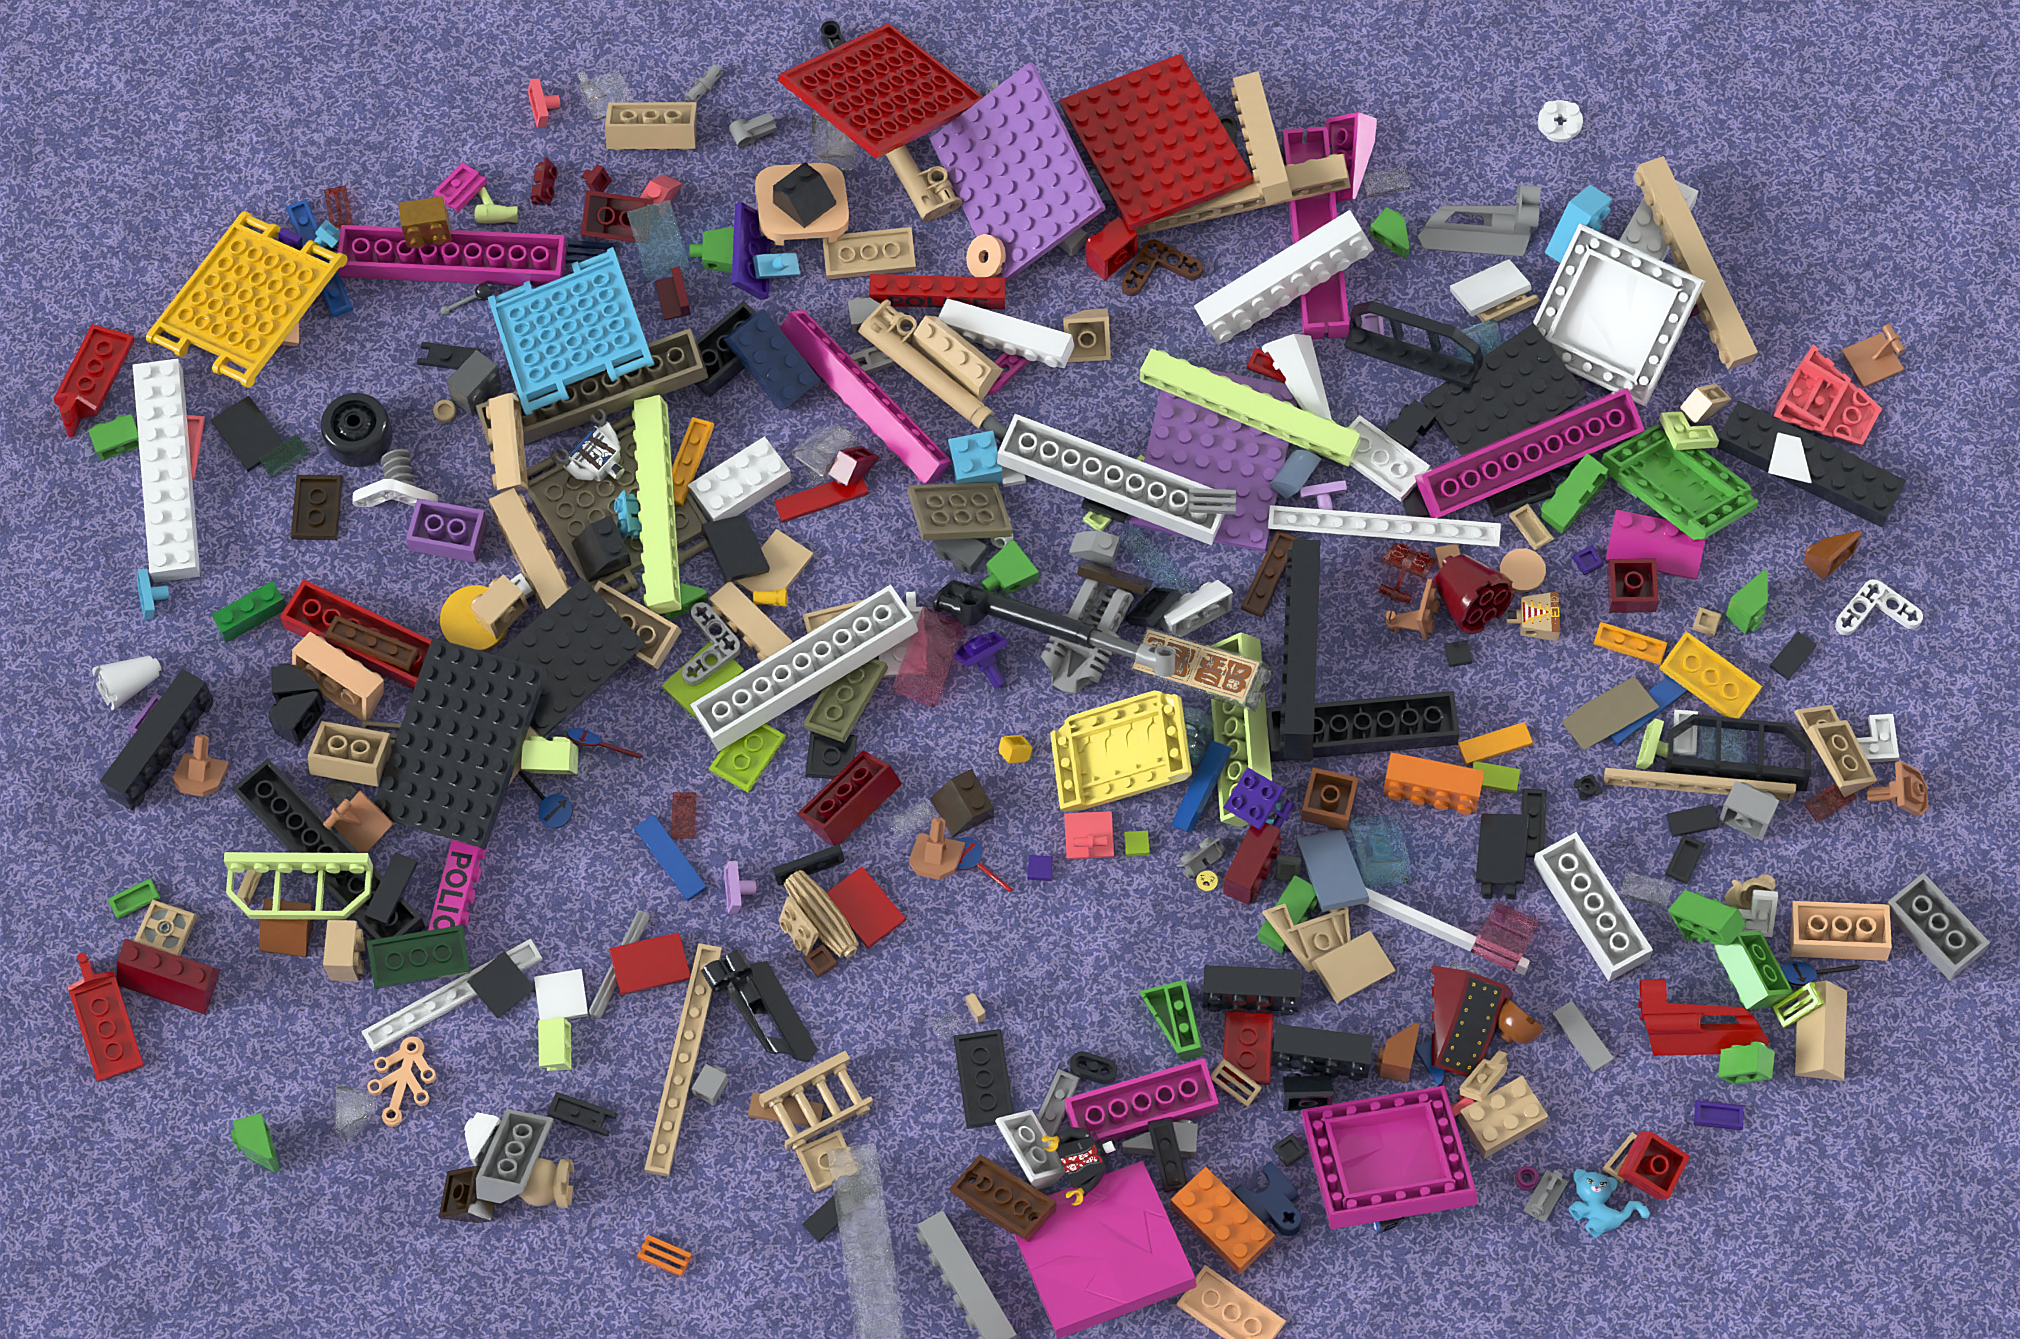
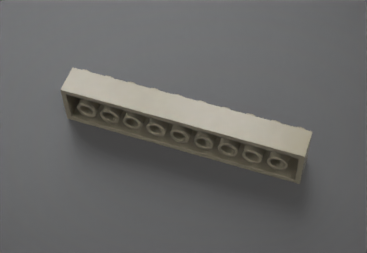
M691 328L648 343L647 345L655 364L653 366H644L619 376L618 380L613 382L607 370H604L565 386L569 396L568 400L562 401L561 399L533 411V414L527 416L520 401L524 445L591 421V414L595 416V419L600 418L601 416L597 409L603 410L608 415L633 406L634 400L663 395L708 379L706 367ZM642 355V356H639V357H637V358H634V359H632V360H629V361H627V362H624V363H622V364H619V365H617V366H614V368H617V367H619V366H622V365H624V364H627V363H629V362H632V361L637 360V359H639V358H642V357H644V356H643V355ZM557 389V390H554V391H552V392L546 393V394H544V395H541V396H539V397H536V398H534V399H531V400H529V402L534 401V400H536V399H539V398H541V397H544V396H546V395H549V394H551V393L557 392L558 389ZM517 391L512 392L515 396L519 398ZM489 401L476 405L487 444L494 451L493 442L489 441L488 429L491 428V419H487L486 406H489Z

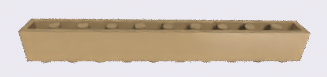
M1332 154L1327 158L1310 159L1296 165H1285L1293 198L1266 205L1264 196L1259 197L1256 186L1259 183L1255 182L1254 174H1252L1254 183L1133 230L1138 235L1351 188L1344 155Z
M1664 156L1639 164L1634 173L1635 182L1644 193V201L1653 212L1654 222L1656 225H1659L1662 231L1664 243L1669 245L1673 262L1679 266L1680 270L1706 281L1695 304H1697L1700 310L1702 322L1707 325L1710 331L1711 341L1716 344L1719 350L1721 362L1725 363L1728 370L1752 362L1758 351Z

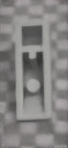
M1190 1120L1173 1122L1181 1157L1196 1158L1198 1124H1194ZM1150 1132L1124 1141L1123 1153L1155 1156Z

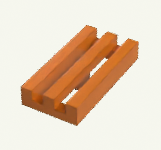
M647 1234L646 1240L641 1246V1251L637 1254V1258L682 1277L692 1257V1253ZM650 1243L655 1244V1245H657V1246H659V1247H662V1248H664V1249H666V1250H668V1251H671V1252H673V1253H675V1254H678V1255H680V1256H682V1257H685V1259H684V1261H683V1260H681V1259H679V1258H676V1257H674V1256H672V1255H670V1254H667V1253H665V1252H663V1251H660V1250H658V1249H656V1248H653V1247L649 1246V1244H650ZM646 1251H648L652 1254L669 1260L675 1264H678L681 1267L680 1269H677L664 1262H661L648 1255H645Z

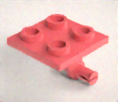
M1112 811L1064 814L1067 860L1114 857Z

